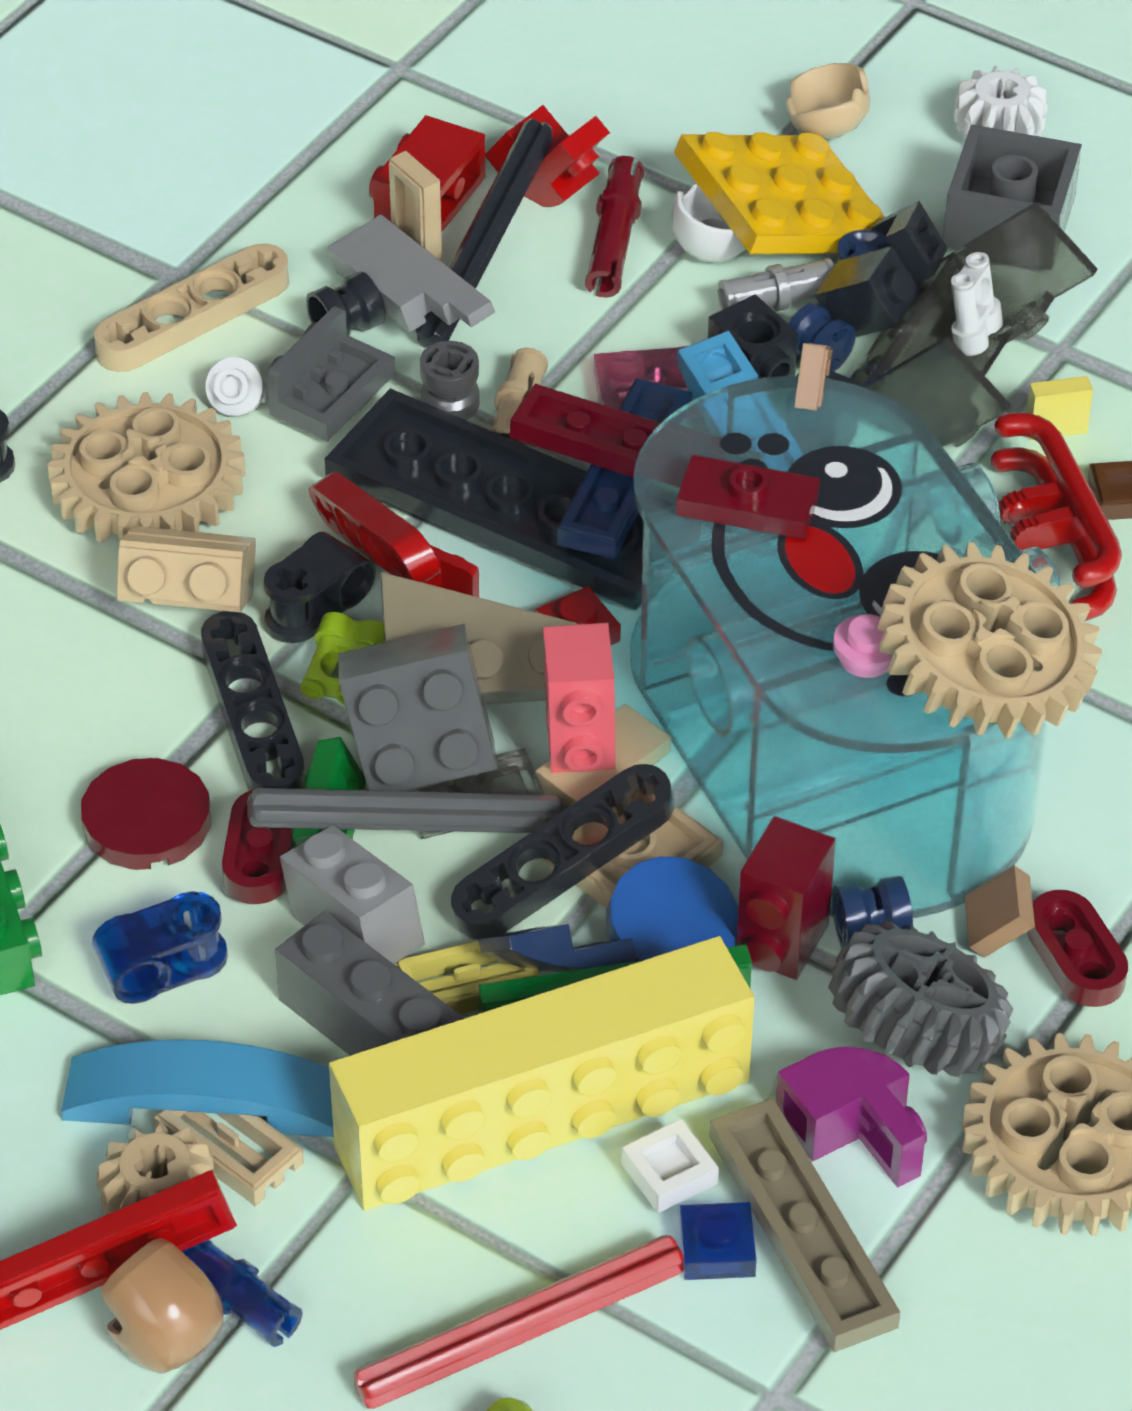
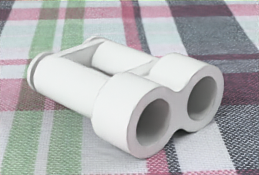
M975 252L968 255L965 259L966 264L960 273L951 278L956 321L951 327L955 351L965 356H973L984 352L989 346L988 336L997 332L1003 326L1001 303L993 294L989 256L983 252Z

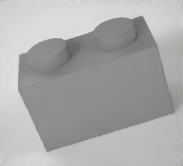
M333 824L280 856L292 915L304 926L325 911L393 964L425 945L413 884Z

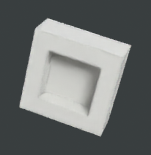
M682 1118L622 1147V1166L657 1213L718 1184L719 1167Z

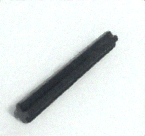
M529 119L523 124L449 265L452 271L475 289L553 141L552 128L546 122L540 123L535 119ZM430 311L424 315L426 323L416 329L419 344L423 347H429L437 342L449 341L460 319L448 325Z

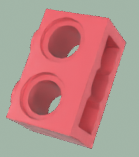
M608 623L543 627L546 724L551 773L616 769L614 671Z

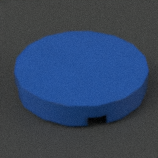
M659 856L637 863L619 878L606 909L607 934L610 940L632 938L637 961L647 960L718 936L722 938L726 947H734L737 940L738 905L728 885L711 869L686 858Z

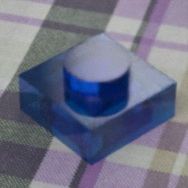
M751 1202L680 1205L679 1226L681 1249L684 1257V1280L756 1277L757 1260Z

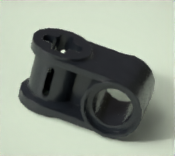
M318 532L312 535L300 548L282 561L272 565L265 572L264 589L270 597V606L264 616V625L267 633L272 638L285 643H299L312 638L316 634L320 622L326 613H343L347 609L358 605L366 597L375 580V564L327 532Z

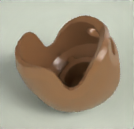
M163 1238L154 1239L126 1260L103 1285V1299L116 1317L107 1325L109 1335L131 1359L142 1367L158 1374L178 1369L197 1357L213 1341L224 1323L223 1305L217 1290L209 1278L173 1243Z

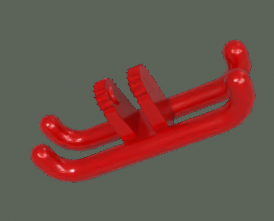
M1027 412L1006 413L999 416L994 424L995 432L999 436L1006 438L1016 436L1032 438L1040 444L1045 453L1043 455L1036 450L1011 447L995 451L990 459L991 466L997 472H1026L1033 476L1038 483L1037 486L1023 488L1018 492L1015 490L1012 493L1008 492L1006 496H1002V499L998 501V506H996L997 513L1004 524L1008 523L1009 526L1015 524V526L1011 527L1012 531L1009 532L1014 547L1017 550L1022 549L1023 552L1025 550L1030 552L1031 549L1039 550L1070 544L1079 562V565H1076L1072 571L1073 582L1079 587H1092L1091 593L1071 600L1070 604H1089L1090 611L1085 621L1103 615L1114 603L1117 593L1114 574L1118 571L1122 559L1120 543L1062 433L1056 426L1040 415Z

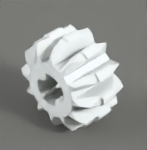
M994 65L990 73L974 70L971 79L961 81L960 89L956 93L954 109L956 131L964 134L965 140L971 124L1041 137L1042 131L1045 129L1048 106L1046 90L1037 86L1036 76H1020L1018 68L1007 72L1001 71Z

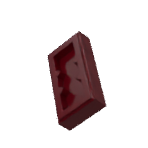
M692 454L676 498V516L805 540L819 497L820 478Z

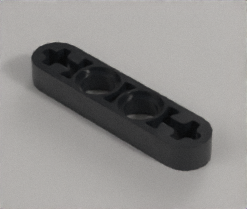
M221 611L213 614L204 622L201 628L203 658L248 791L256 788L305 789L304 758L256 623L250 616L242 612ZM226 639H233L234 643L239 645V655L230 657ZM242 678L255 679L261 683V686L256 690L246 693L236 692L229 688L231 683ZM255 723H268L277 728L272 735L263 738L251 737L244 733L247 727ZM276 759V765L282 779L274 780L273 776L267 773L266 761Z
M638 764L624 769L463 878L455 886L451 894V908L460 931L467 937L475 940L506 933L664 825L671 818L674 811V796L666 773L657 766L649 764ZM641 791L646 796L654 794L655 800L646 804L640 798L633 801L632 795ZM612 807L616 809L618 817L624 814V823H618ZM597 822L608 828L606 836L600 842L592 845L579 844L572 839L574 832L586 823ZM543 858L555 865L552 873L541 881L531 882L519 876L522 866L533 859ZM506 879L509 880L516 896L511 897L508 887L503 889L501 882ZM481 899L486 905L493 903L494 909L484 914L478 908L472 910L471 905Z

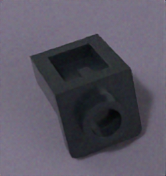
M920 201L875 222L871 228L873 231L886 235L888 240L887 247H893L905 268L911 273L915 284L935 276L948 247Z

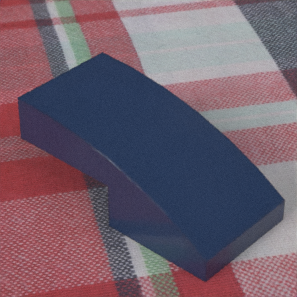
M569 924L534 927L478 939L481 953L501 962L539 971L567 972L637 961L632 938L598 941L573 947Z

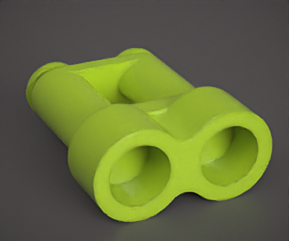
M329 612L323 616L314 636L317 648L300 685V690L309 698L321 699L323 696L336 698L341 704L345 705L339 679L332 677L339 660V653L384 643L383 623L376 620L355 621L345 614Z

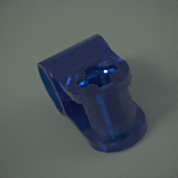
M190 891L180 893L170 900L131 914L115 916L105 921L92 937V947L117 1000L127 1004L146 1002L163 992L196 980L210 978L221 971L228 959L226 940L218 932L222 922L220 905L212 896L204 892ZM185 911H189L191 929L185 924L183 916ZM198 944L205 949L206 959L204 961L200 960Z

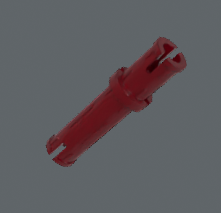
M618 156L610 162L606 188L597 199L596 212L599 216V222L588 273L585 276V286L591 293L595 289L598 277L599 283L595 294L598 297H613L621 290L623 269L632 225L635 223V218L638 220L641 214L642 202L639 198V190L644 177V166L638 161L634 166L633 175H631L632 163L634 161L632 156Z

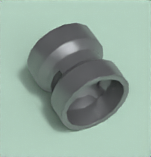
M451 340L430 345L422 352L420 357V375L423 382L421 401L464 420L470 419L477 413L480 405L479 387L476 383L479 376V359L476 351L463 342Z

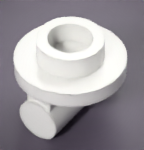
M228 357L222 359L211 368L207 375L205 389L208 400L222 414L243 416L255 410L260 403L267 404L269 402L266 380L263 378L260 369L253 362L245 358Z

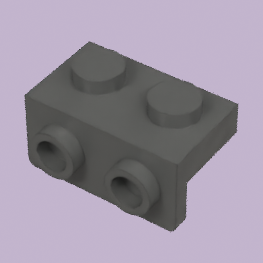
M334 306L318 322L310 324L303 336L284 355L276 357L269 366L266 374V386L268 387L270 415L328 442L396 374L395 356L348 336L346 312Z

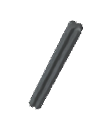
M257 788L253 790L252 794H249L247 809L249 823L254 827L326 829L333 824L338 829L531 833L561 813L562 802L555 795Z

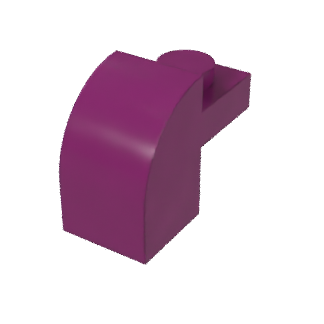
M837 1047L815 1053L778 1071L776 1103L812 1162L860 1139L897 1187L921 1176L927 1132L918 1113L912 1107L906 1106L910 1074L899 1063L873 1050L858 1047Z

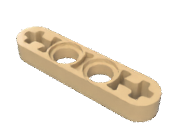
M267 243L246 247L106 318L97 325L94 331L98 362L107 370L115 372H127L137 369L279 296L289 285L287 254L278 246ZM211 291L230 293L229 296L222 299H207L203 297L204 294ZM164 315H179L183 317L179 322L170 324L155 321Z

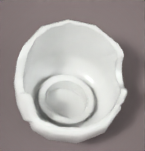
M697 183L684 196L683 192L677 191L671 214L672 233L686 253L700 261L721 262L734 258L746 250Z

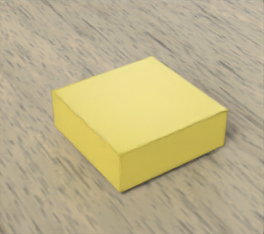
M1088 376L1030 383L1026 412L1040 415L1051 421L1063 436L1087 433L1093 388Z

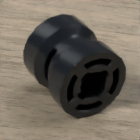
M362 271L343 278L341 285L335 288V290L324 286L308 293L306 297V308L311 324L318 322L335 306L346 312L348 336H350L351 330L359 328L367 331L383 324L385 321V308L379 290L373 280Z

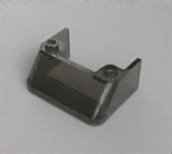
M1037 201L943 257L935 276L916 284L920 294L899 325L880 332L851 375V379L861 382L858 420L936 447H944L950 443L954 447L963 445L974 436L981 426L1007 413L1011 407L1007 399L985 377L1005 344L1018 336L1023 340H1027L1037 334L1050 318L1046 311L1054 298L1093 277L1098 268ZM975 252H983L989 256L993 294L1001 303L1003 326L1000 330L988 336L989 346L984 352L973 356H966L953 342L951 327L956 321L951 278L960 273L966 264L965 259L968 255Z

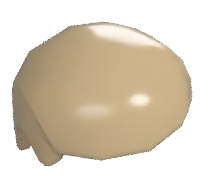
M831 63L812 68L796 76L790 82V97L786 99L791 124L800 133H813L822 138H839L857 129L870 109V94L864 69L851 63Z

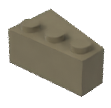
M381 572L384 642L465 623L485 704L545 701L543 627L578 625L577 623Z

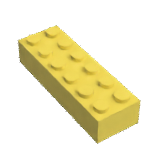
M718 936L329 1062L334 1148L365 1211L386 1203L397 1204L404 1202L416 1193L452 1181H467L482 1171L517 1159L528 1160L535 1158L547 1149L580 1138L598 1137L610 1128L646 1116L656 1117L663 1115L675 1106L708 1095L726 1094L738 1085L749 1082L754 995L722 938Z

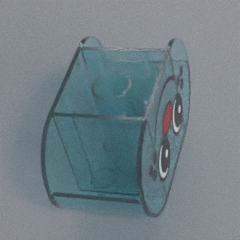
M799 376L767 377L748 380L709 392L682 406L657 426L645 441L635 463L633 480L634 499L644 521L642 612L635 623L630 643V668L634 681L665 732L671 736L673 745L746 860L749 858L773 816H777L836 838L832 890L836 884L855 882L861 887L875 886L880 878L900 875L903 877L909 892L913 918L936 914L964 904L965 895L1015 865L1029 842L1035 820L1048 721L1044 719L1037 735L1029 733L1018 722L1011 738H1005L998 724L989 722L983 736L977 735L973 719L965 716L953 728L949 726V709L941 706L936 711L927 714L923 711L928 699L924 692L905 696L902 693L909 675H889L886 672L877 677L863 678L847 672L840 664L833 649L834 632L837 626L849 617L861 614L881 616L882 606L891 584H896L901 569L904 566L914 569L918 557L922 553L937 561L943 545H948L953 549L959 558L963 557L968 542L975 543L982 557H990L995 546L1000 545L1005 554V561L1012 563L1020 555L1026 553L1029 555L1028 570L1037 573L1045 567H1052L1054 570L1049 583L1057 587L1061 583L1055 567L1046 553L1037 546L1019 550L1001 526L998 500L994 488L983 469L975 463H968L957 467L925 422L898 402L861 386L825 378L824 400L822 406L817 411L794 408ZM692 454L820 478L819 497L805 540L676 516V498ZM831 894L830 916L833 917L832 894Z

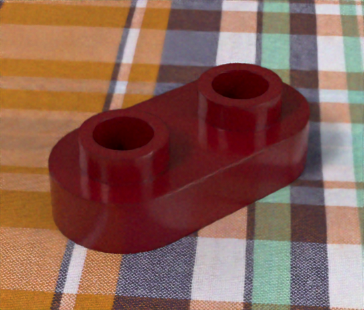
M252 789L239 796L231 808L222 857L223 883L227 893L235 900L246 904H264L275 900L286 890L280 856L292 850L295 846L292 839V828H270L269 830L267 829L269 827H254L249 823L247 802L249 794H252L253 790H255Z
M1051 890L1039 895L1032 902L1035 927L1029 930L1027 935L1062 992L1072 1001L1089 1007H1101L1115 1002L1125 989L1128 960L1093 905L1084 896L1069 890ZM1057 930H1059V931H1064V932H1066L1067 934H1058V933H1055L1054 931H1057Z

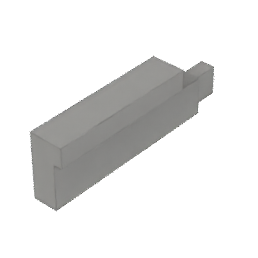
M381 214L327 248L335 269L341 277L346 278L362 271L373 280L383 300L385 313L408 332H412L425 324L426 319L424 315L430 311L448 325L461 319L470 327L475 326L495 313L492 302Z

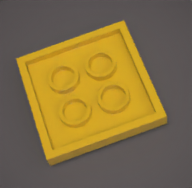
M720 132L681 134L674 154L749 254L837 253L839 241L844 235L856 230H871L875 222L885 218L881 209L873 203L858 184L855 176L847 170L832 151L829 143L821 136L813 133H801L800 135H771L764 132H757L753 135H725Z

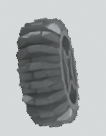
M883 921L880 926L866 924L861 932H854L849 943L846 942L835 960L836 965L832 970L833 977L828 988L834 995L832 1004L838 1011L845 1014L844 1022L849 1027L859 1029L863 1033L862 1039L864 1042L877 1044L884 1049L885 1056L893 1054L903 1059L907 1067L917 1064L923 1066L930 1074L937 1075L943 1070L948 1075L959 1077L963 1072L977 1073L982 1065H986L993 1054L996 1055L1007 1037L1005 1032L1011 1023L1009 1018L1013 1012V1007L1006 1000L1008 996L1006 989L1002 985L995 983L996 975L991 970L981 968L977 964V957L975 955H966L956 948L955 942H944L938 939L933 931L925 934L919 932L912 924H905L902 928H899L894 923Z

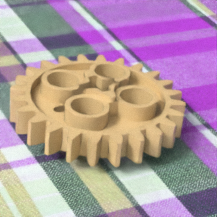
M143 392L139 404L131 405L123 395L118 396V408L110 410L101 403L95 404L96 417L94 419L77 414L75 416L77 430L62 428L60 430L61 444H53L50 447L52 461L47 462L53 504H60L63 520L75 518L77 532L81 533L95 526L96 541L100 543L112 534L119 535L120 544V539L125 534H128V531L134 526L199 532L200 521L217 526L220 524L219 510L233 511V495H242L243 493L242 478L246 476L240 436L232 435L231 422L229 420L217 422L216 409L213 407L197 414L196 399L193 398L178 407L174 406V398L171 393H168L160 403H152L148 392Z
M968 542L963 557L959 558L953 549L948 545H943L937 561L925 553L920 554L915 568L912 569L904 566L900 571L896 584L890 585L882 606L883 611L877 624V629L884 632L878 648L879 652L893 655L887 669L889 675H909L902 691L905 696L915 695L920 692H924L928 696L923 710L927 714L943 706L950 710L949 726L956 727L965 716L973 719L976 734L983 736L989 722L997 723L1005 738L1012 737L1018 722L1029 733L1037 735L1044 719L1057 727L1061 724L1067 710L1076 712L1079 709L1085 694L1089 693L1098 673L1096 665L1101 657L1102 649L1095 646L1094 643L1100 629L1099 626L1084 623L1090 611L1089 604H1070L1069 599L1075 586L1072 583L1057 587L1050 584L1049 582L1054 570L1050 566L1041 569L1037 573L1028 570L1029 555L1026 553L1020 555L1012 563L1005 561V554L1000 545L995 546L990 557H982L975 543Z
M1056 1033L1053 1049L1045 1050L1033 1037L1028 1039L1026 1057L1021 1056L1010 1048H1006L1003 1053L1002 1067L987 1063L984 1066L982 1083L972 1082L969 1102L964 1107L962 1150L963 1153L972 1155L971 1175L987 1176L985 1195L987 1197L997 1196L1005 1192L1008 1193L1006 1213L1009 1215L1027 1206L1033 1209V1227L1038 1228L1048 1216L1058 1218V1227L1062 1235L1068 1234L1074 1220L1083 1221L1091 1236H1097L1100 1219L1108 1218L1112 1225L1120 1232L1126 1229L1129 1210L1132 1212V1057L1126 1062L1118 1058L1119 1042L1113 1041L1104 1052L1094 1050L1091 1035L1085 1034L1079 1048H1070L1063 1034ZM1052 1163V1166L1049 1169L1044 1170Z

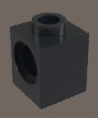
M756 294L708 316V338L726 331L731 333L758 375L754 388L757 394L772 387H777L795 376L798 332Z

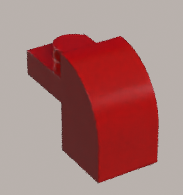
M542 105L508 130L485 153V157L495 170L499 172L523 124L527 120L535 119L540 123L546 122L552 128L553 141L524 197L542 207H555L562 204L600 174L593 166V163L600 158V155L594 148L610 132L599 118L594 116L571 135H568L547 108Z

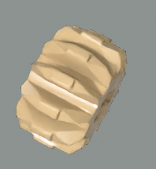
M161 1120L154 1133L143 1134L131 1126L127 1136L128 1143L109 1142L106 1162L99 1164L96 1179L98 1191L102 1193L100 1196L102 1211L105 1215L110 1214L211 1169L213 1171V1155L208 1149V1145L196 1144L195 1137L191 1134L189 1127L173 1135L168 1134V1129Z

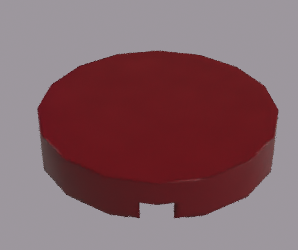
M161 758L131 759L109 767L91 781L81 799L82 828L92 851L110 864L132 870L151 869V863L167 860L169 866L187 858L202 845L211 828L209 792L201 778L181 763Z

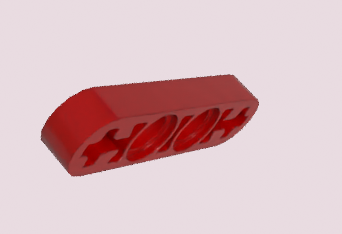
M334 471L309 486L308 492L312 503L326 525L335 534L389 574L425 583L441 572L437 557L419 530L340 473Z

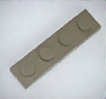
M774 1098L710 1120L709 1137L832 1351L835 1353L898 1329L900 1320L899 1308Z

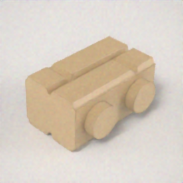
M134 526L128 531V534H125L120 539L117 601L144 603L147 599H150L152 604L241 612L253 596L256 538Z

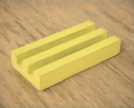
M479 941L406 957L394 964L415 981L454 972V975L420 982L419 984L458 1014L479 1010L480 984L540 976L538 970L522 968L505 962L480 968L481 965L498 962V960L481 953Z

